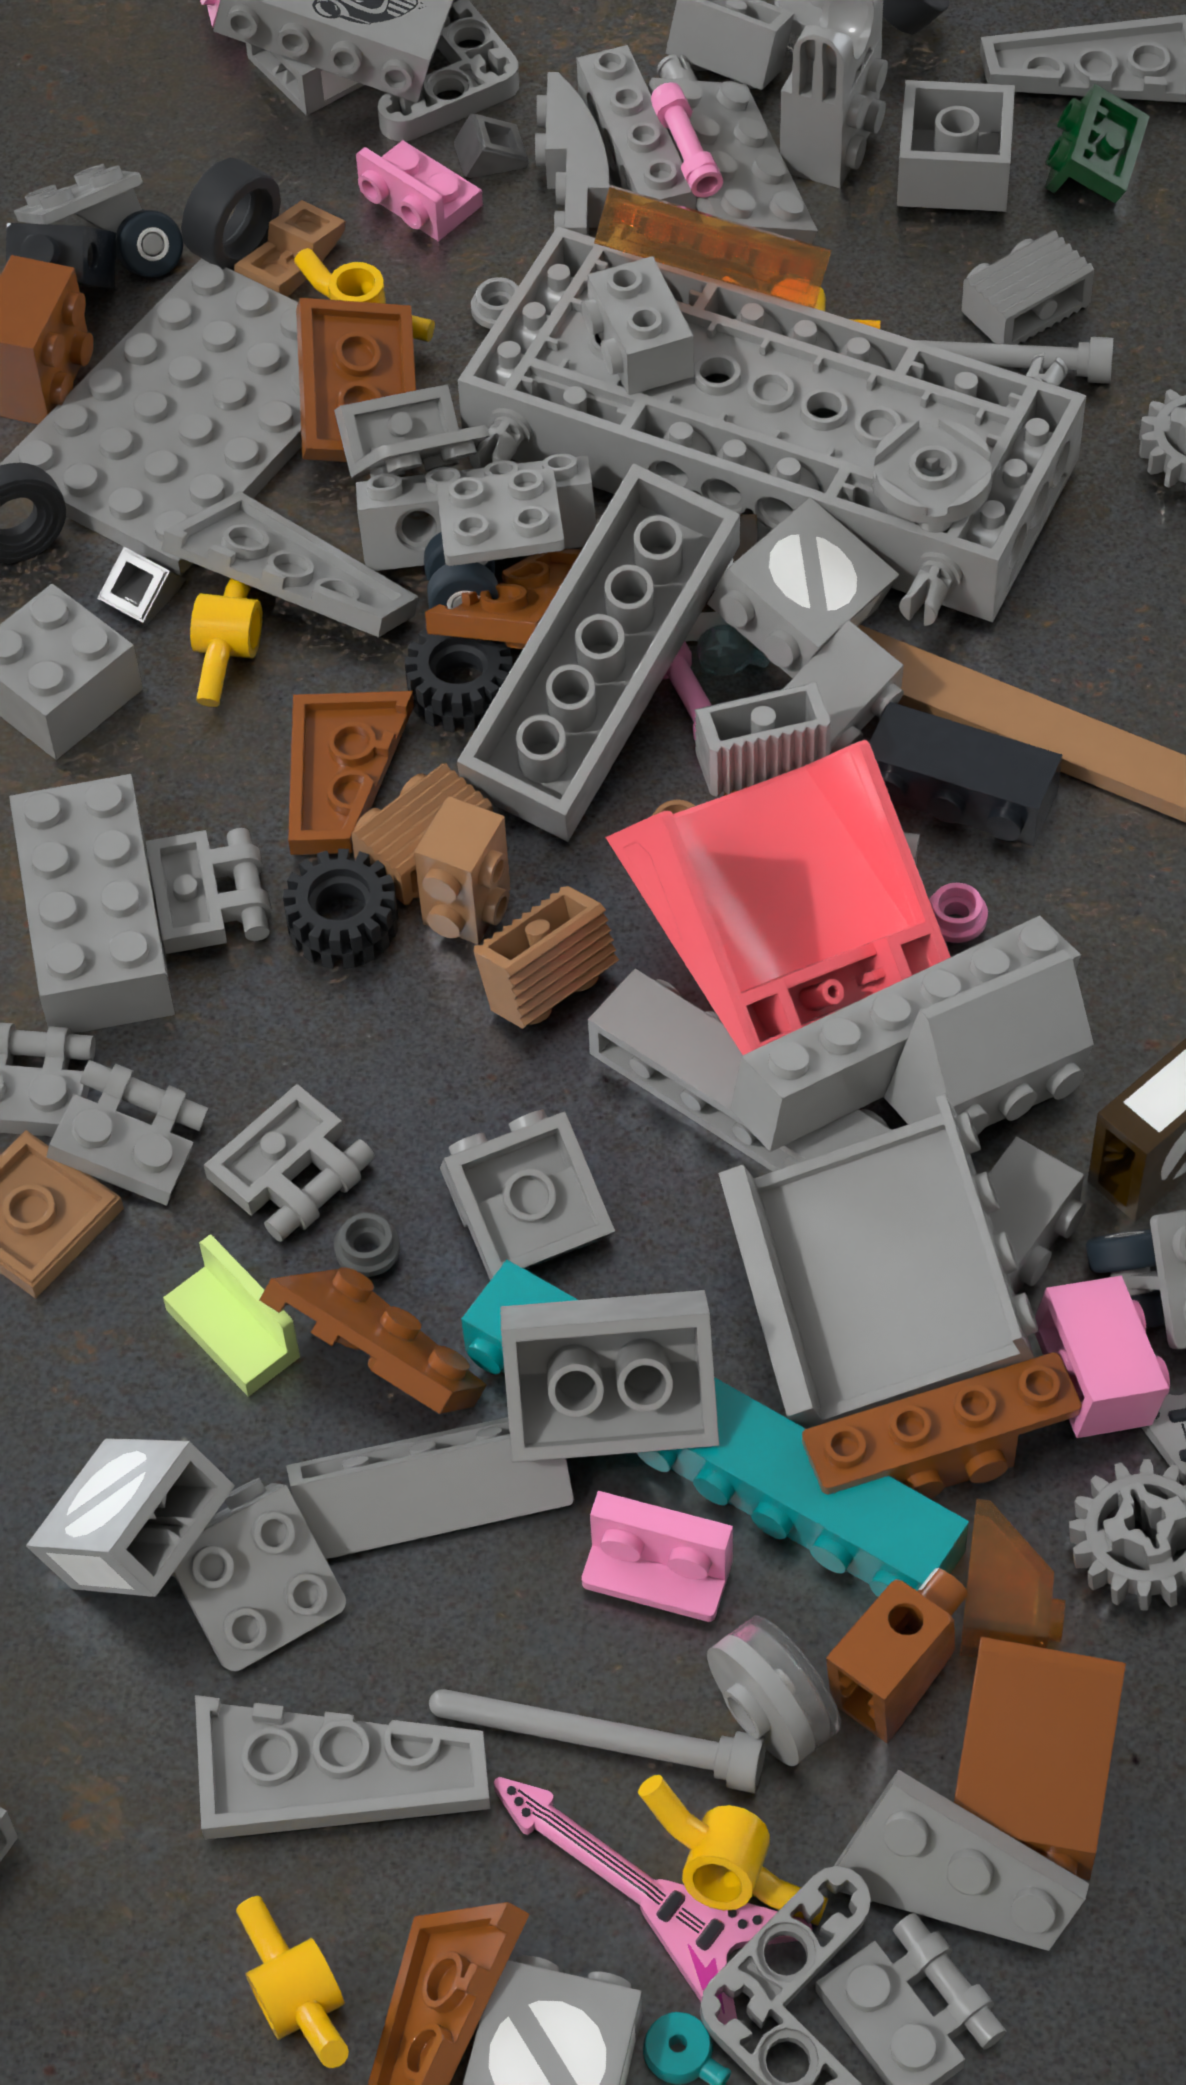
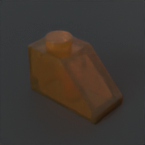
M976 1499L966 1589L968 1596L965 1598L960 1655L978 1657L981 1637L1047 1648L1048 1641L1061 1642L1066 1600L1052 1598L1055 1572L990 1500Z

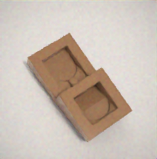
M301 200L269 222L268 241L237 262L234 271L288 297L307 279L294 262L298 252L309 248L323 262L345 231L346 221Z

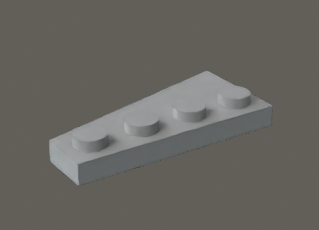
M1186 15L981 37L980 57L987 84L1015 85V92L1085 96L1096 84L1118 98L1186 102Z
M195 1695L201 1830L205 1840L491 1809L483 1731L392 1720L387 1725L355 1721L354 1715L325 1711V1716L323 1717L285 1712L284 1706L254 1703L253 1708L221 1704L220 1698Z

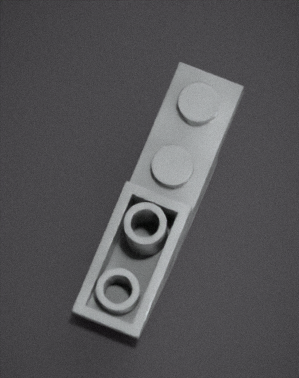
M548 72L547 95H537V128H546V133L535 134L536 166H546L547 189H556V205H565V211H555L554 231L559 226L589 236V228L611 227L609 166L605 146L591 112L577 91L559 72Z

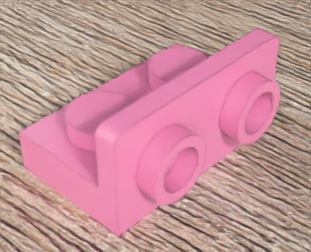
M404 140L382 157L366 147L356 153L360 192L372 203L381 204L401 217L408 226L413 229H420L438 242L483 206L482 190Z
M598 1491L590 1513L592 1547L582 1574V1586L587 1590L707 1622L713 1621L716 1618L733 1563V1526Z

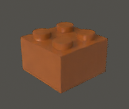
M11 255L0 275V417L38 425L57 405L63 404L66 396L73 390V381L80 367L86 366L91 359L93 336L87 332L84 317L85 296L79 292L75 268Z

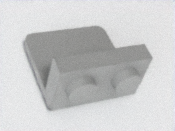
M448 384L342 405L334 410L351 478L370 474L371 478L381 474H394L402 477L406 475L405 470L419 467L422 463H424L426 472L441 467H452L459 464L458 459L475 455L477 453L475 445L490 437L487 425L459 430Z
M260 1478L252 1480L230 1492L225 1499L228 1507L212 1517L171 1575L176 1578L221 1665L230 1671H239L338 1615L346 1605L345 1595L287 1485L270 1483L264 1487Z

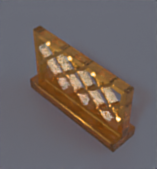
M613 185L609 187L594 244L638 257L648 258L653 256L656 262L811 308H815L832 251Z

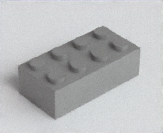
M127 774L10 795L38 991L48 1029L50 1026L69 1027L72 1030V1034L175 1015L142 821L132 775Z

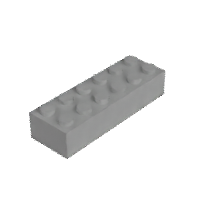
M633 463L458 758L459 777H463L467 784L473 786L475 791H480L483 798H488L491 804L568 842L739 548L740 514Z

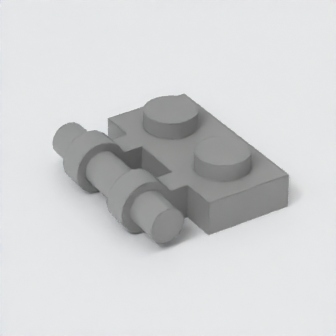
M236 828L229 831L226 837L228 846L210 849L206 830L146 841L166 954L227 943L224 928L225 922L237 920L242 923L245 937L251 941H259L269 935L267 919L272 912L271 903L267 891L261 889L259 874L263 870L261 852L257 846L253 845L251 833L248 829ZM229 876L235 880V891L218 894L215 878Z
M0 1022V1133L22 1134L27 1130L36 1136H54L73 1094L86 1099L88 1097L89 1087L80 1083L83 1071L68 1070L70 1059H94L96 1050L95 1036L72 1034L71 1028L50 1026L47 1032L16 1030L14 1023ZM14 1055L45 1057L43 1068L12 1066Z
M89 1060L83 1071L80 1083L103 1093L98 1103L73 1094L49 1144L46 1157L167 1206L193 1146L192 1141L172 1134V1130L177 1122L200 1131L209 1108L186 1099L188 1092L169 1085L167 1090L134 1078V1070L119 1064H115L112 1069ZM122 1101L155 1113L156 1117L152 1125L118 1112Z
M296 1084L204 1164L206 1178L251 1216L269 1200L279 1206L280 1209L264 1222L267 1231L276 1240L281 1242L296 1228L305 1230L319 1218L318 1209L339 1190L346 1193L361 1180L360 1171L375 1159V1155L372 1149L360 1139L356 1140L344 1152L335 1147L333 1143L344 1134L342 1120L301 1086ZM313 1163L322 1171L300 1190L291 1180L309 1164Z
M912 1913L903 1918L893 1928L894 1934L908 1951L905 1956L892 1963L877 1942L874 1941L816 1981L815 1992L885 2085H942L963 2070L965 2065L964 2056L951 2040L968 2029L983 2050H986L1003 2038L1007 2031L990 2009L993 2007L994 2002L980 1984L971 1986L950 1959L953 1949L940 1932L930 1933L916 1913ZM926 1976L949 2004L947 2008L934 2017L911 1988Z

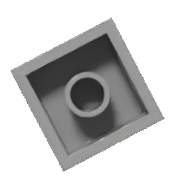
M905 80L897 206L1006 212L1015 85Z
M53 583L0 624V717L55 760L60 758L143 690L134 645Z

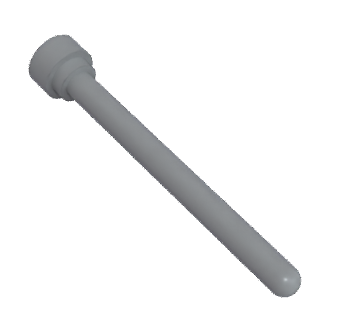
M1091 337L1090 342H1079L1078 348L915 340L996 367L1030 368L1034 356L1045 352L1043 369H1049L1056 358L1060 357L1065 362L1068 370H1076L1077 376L1088 377V383H1111L1114 338Z
M446 1689L435 1691L429 1700L431 1712L440 1718L713 1770L714 1778L726 1780V1787L729 1789L756 1794L761 1780L766 1752V1736L755 1739L746 1732L737 1731L734 1738L722 1735L720 1741L716 1742Z

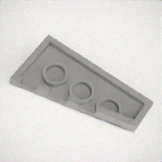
M241 491L164 530L162 551L374 636L380 637L415 616L418 602L417 595Z

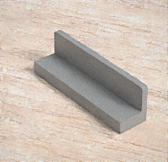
M508 1417L286 1465L292 1497L325 1559L569 1506L574 1500L566 1458L512 1463Z

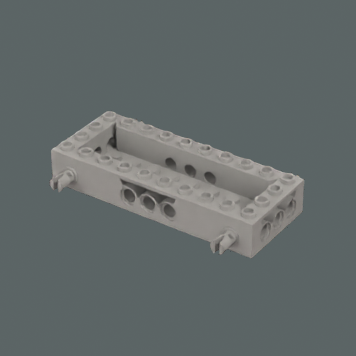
M627 219L621 220L617 224L615 232L608 242L557 226L458 379L462 429L487 425L490 435L489 438L475 445L477 453L469 457L470 464L474 469L484 468L491 462L501 460L510 461L512 459L521 463L543 461L545 458L555 454H570L574 457L588 456L592 487L615 494L634 463L740 515L757 514L758 542L811 497L899 573L891 588L907 593L899 605L900 611L906 619L910 621L925 602L924 626L934 623L941 605L990 622L994 621L1079 459L1086 395L1059 387L1068 373L1067 366L1060 357H1057L1055 362L1043 374L1045 352L1036 354L1026 376L654 257L694 336V377L628 395L619 375H610L602 357L601 346L599 345L601 344V339L598 333L590 335L582 315L581 302L588 300V274L651 257L641 253L649 244V233L639 223L627 237ZM704 378L710 379L714 383L708 382ZM939 419L955 421L978 433L985 440L990 450V463L993 472L991 490L987 500L976 512L962 520L952 522V525L943 532H927L918 523L895 515L873 493L872 483L876 448L887 433L906 422L919 420V428L927 426L939 427ZM938 467L930 471L921 468V471L926 476L937 477L943 475L944 469Z

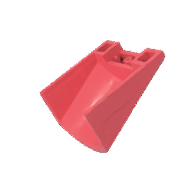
M867 740L854 743L803 767L675 814H672L671 811L657 813L605 837L742 1055L951 957L874 753Z

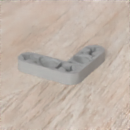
M469 0L453 1L437 44V48L451 65L426 75L418 103L390 93H385L378 101L379 127L382 134L388 139L398 142L417 139L466 118L471 113L475 114L508 100L519 90V64L516 56ZM449 16H453L454 22L451 24ZM468 39L482 42L480 46L475 48H461L457 45L459 42ZM487 64H489V69L491 71L488 73H486ZM455 90L462 93L460 97L452 100H443L436 96L440 92Z
M833 1866L824 1868L813 1875L710 1980L703 1991L700 2007L702 2023L708 2030L711 2038L758 2085H814L822 2070H825L833 2078V2080L825 2085H862L785 2008L856 1935L867 1919L871 1901L869 1889L863 1878L850 1868ZM826 1887L830 1892L836 1894L843 1888H846L853 1894L848 1906L853 1916L847 1919L839 1912L833 1914L821 1926L819 1935L830 1940L826 1946L821 1947L811 1929L792 1917L800 1911L809 1924L823 1907L824 1897L820 1892ZM784 1935L794 1937L800 1941L807 1955L804 1967L797 1973L787 1976L777 1974L771 1970L764 1957V1949L769 1941ZM722 1992L731 1998L739 1996L742 1992L748 1995L750 2001L746 2012L760 2029L763 2028L767 2017H772L779 2024L763 2035L753 2054H750L742 2046L751 2040L752 2032L741 2021L734 2018L724 2025L717 2019L721 2009V2003L717 1996ZM787 2041L796 2043L803 2048L809 2060V2069L803 2078L796 2082L786 2083L777 2080L771 2075L767 2069L766 2055L777 2043Z

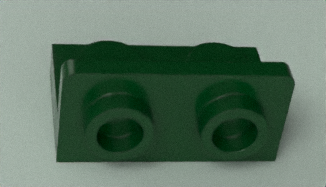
M1096 84L1081 101L1075 98L1072 99L1058 121L1057 127L1063 130L1062 135L1052 146L1045 161V165L1051 168L1045 188L1055 193L1067 178L1071 177L1087 188L1116 203L1127 191L1150 116Z

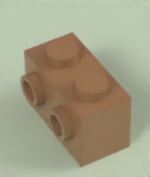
M447 796L414 851L422 921L424 925L429 926L441 936L446 938L459 937L479 945L490 924L498 925L509 903L511 887L505 817Z

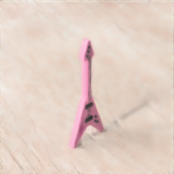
M498 1777L494 1781L496 1794L523 1834L528 1835L536 1829L640 1905L643 1916L700 2002L702 2001L703 1991L710 1980L727 1964L728 1956L734 1950L743 1948L778 1912L750 1903L736 1910L723 1911L709 1908L696 1901L687 1892L683 1884L663 1879H653L553 1807L552 1792L502 1777ZM792 1917L808 1926L812 1931L811 1923L808 1924L803 1918ZM784 1935L775 1937L767 1945L798 1940ZM722 1992L717 1996L721 2003L717 2019L726 2025L730 2020L737 2019L733 1998Z

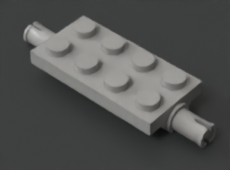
M676 54L666 56L661 60L657 68L659 78H651L648 90L652 95L653 91L664 83L673 82L680 85L693 111L689 119L704 151L711 153L723 178V185L717 193L705 198L696 196V207L712 241L733 243L742 264L750 266L759 285V290L771 294L770 291L778 282L787 278H793L781 256V252L790 246L810 247L818 230L747 84H739L732 81L723 83L698 81L691 68V63L685 55H681L679 59ZM667 128L682 162H684L670 129Z

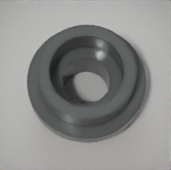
M359 1213L347 1219L337 1232L334 1240L335 1256L341 1267L354 1269L366 1277L377 1276L390 1269L398 1259L400 1253L399 1235L395 1227L383 1217L374 1213ZM364 1244H374L379 1247L374 1251L366 1253L357 1251Z

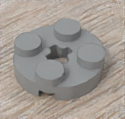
M939 419V427L927 426L919 428V420L906 422L891 430L879 442L875 453L872 490L881 503L895 515L918 523L927 532H943L952 525V522L962 520L976 512L987 500L991 490L993 472L990 463L991 453L985 440L974 430L961 423ZM938 467L944 469L943 475L937 477L926 476L921 471V468L930 471Z

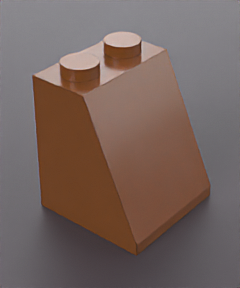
M981 1637L954 1803L1077 1877L1090 1880L1098 1844L1126 1663Z

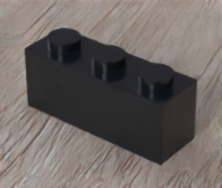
M893 702L887 704L869 742L893 805L900 804L932 814L944 822H957L980 829L1002 840H1015L1035 846L1058 793L1062 754Z

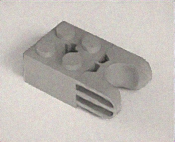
M823 0L820 22L818 25L807 24L794 45L793 69L781 90L780 154L791 175L841 188L850 169H858L860 167L870 132L876 134L880 130L885 115L886 103L879 100L888 69L887 60L881 59L883 0Z

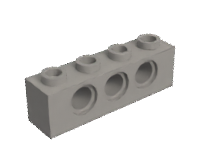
M628 45L577 57L578 94L587 105L598 126L605 146L610 177L633 228L635 229L640 223L649 233L650 241L644 252L696 239V196L692 193L682 173L681 165L683 162L667 128L663 127L654 111L651 94Z
M555 454L545 458L543 461L518 464L513 461L501 460L492 462L484 468L457 470L451 467H441L423 475L399 477L394 474H381L372 477L368 481L356 482L357 513L365 565L374 571L424 565V551L427 544L435 535L442 532L437 484L455 481L463 477L478 478L514 473L521 469L552 468L554 470L564 535V549L584 547L596 527L588 456L574 457L570 454ZM414 511H424L430 514L428 517L420 520L407 517L409 513Z

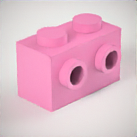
M1122 1276L1046 1288L1035 1315L1039 1331L1035 1333L1043 1355L1052 1352L1060 1355L1081 1401L1080 1414L1069 1419L1076 1438L1152 1425L1165 1396L1169 1393V1372L1164 1360L1160 1356H1155L1146 1335V1320L1143 1309L1138 1301L1131 1299Z

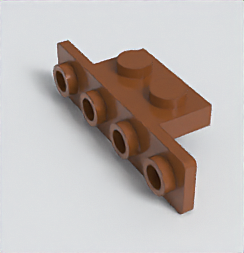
M1052 1352L805 1429L802 1433V1444L819 1486L825 1494H832L890 1476L925 1497L932 1499L940 1494L944 1488L970 1480L973 1483H985L998 1478L1008 1468L1014 1466L1019 1434L1077 1417L1080 1414L1082 1404L1060 1355Z

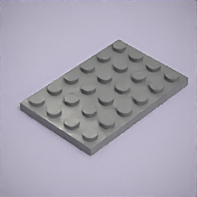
M201 258L66 396L63 404L57 405L0 463V466L8 463H28L43 469L53 478L62 492L66 505V517L182 576L193 563L161 550L164 530L239 491L254 499L302 447L296 318L298 302L227 267L221 269L219 266Z

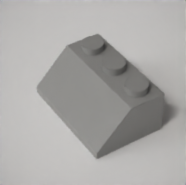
M1062 949L920 1009L884 1098L907 1124H911L940 1114L936 1097L946 1094L957 1115L965 1112L969 1113L978 1135L985 1127L1005 1118L1009 1121L1018 1119L1032 1106L1049 1098L1062 1099L1071 1094L1084 1078L1082 1069L1094 1046L1072 957L1065 949Z
M705 1290L500 1307L512 1463L719 1446L710 1312Z

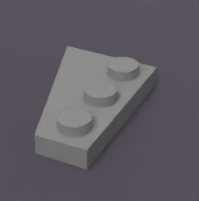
M900 1770L891 1779L834 1864V1866L850 1868L859 1874L868 1886L871 1901L1047 1951L1050 1950L1085 1901L1089 1883ZM843 1888L840 1891L845 1894L853 1895L846 1888Z

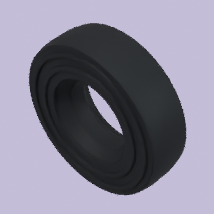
M8 463L0 466V507L6 502L17 498H27L33 502L32 513L25 521L11 528H0V563H18L37 556L57 539L63 529L66 519V505L62 492L53 478L35 465Z

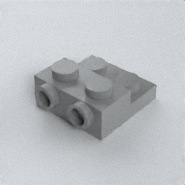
M544 1109L528 1113L509 1123L510 1133L489 1141L485 1133L466 1137L449 1146L451 1155L445 1157L440 1166L442 1175L464 1228L468 1226L490 1280L506 1259L527 1270L608 1238L615 1233V1229L565 1111L551 1117H547Z

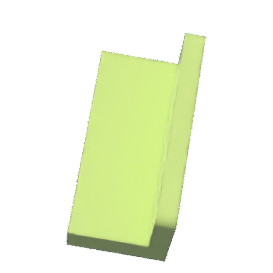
M208 1235L199 1242L204 1267L163 1297L165 1307L169 1314L249 1397L300 1358L293 1320L285 1310L278 1313L259 1301L264 1289L212 1235Z

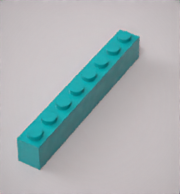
M506 1259L461 1318L465 1351H467L470 1359L483 1370L492 1374H499L500 1371L505 1373L500 1307L575 1301L578 1299ZM715 1377L719 1446L636 1452L652 1468L661 1472H668L671 1469L693 1482L696 1490L709 1501L718 1505L729 1503L751 1516L757 1527L766 1534L777 1539H785L787 1536L810 1550L813 1558L828 1570L835 1573L847 1571L868 1583L877 1597L895 1579L902 1580L918 1591L935 1568H940L951 1574L966 1552L969 1521L890 1476L832 1494L823 1493L802 1444V1433L805 1428Z

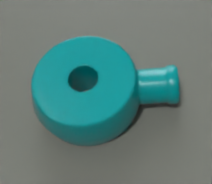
M685 2012L667 2013L654 2021L645 2035L643 2041L645 2062L649 2069L662 2081L680 2085L690 2083L700 2077L710 2085H726L732 2072L729 2068H725L712 2059V2038L704 2024L695 2016ZM675 2044H682L686 2047L684 2051L679 2053L672 2051L670 2048Z

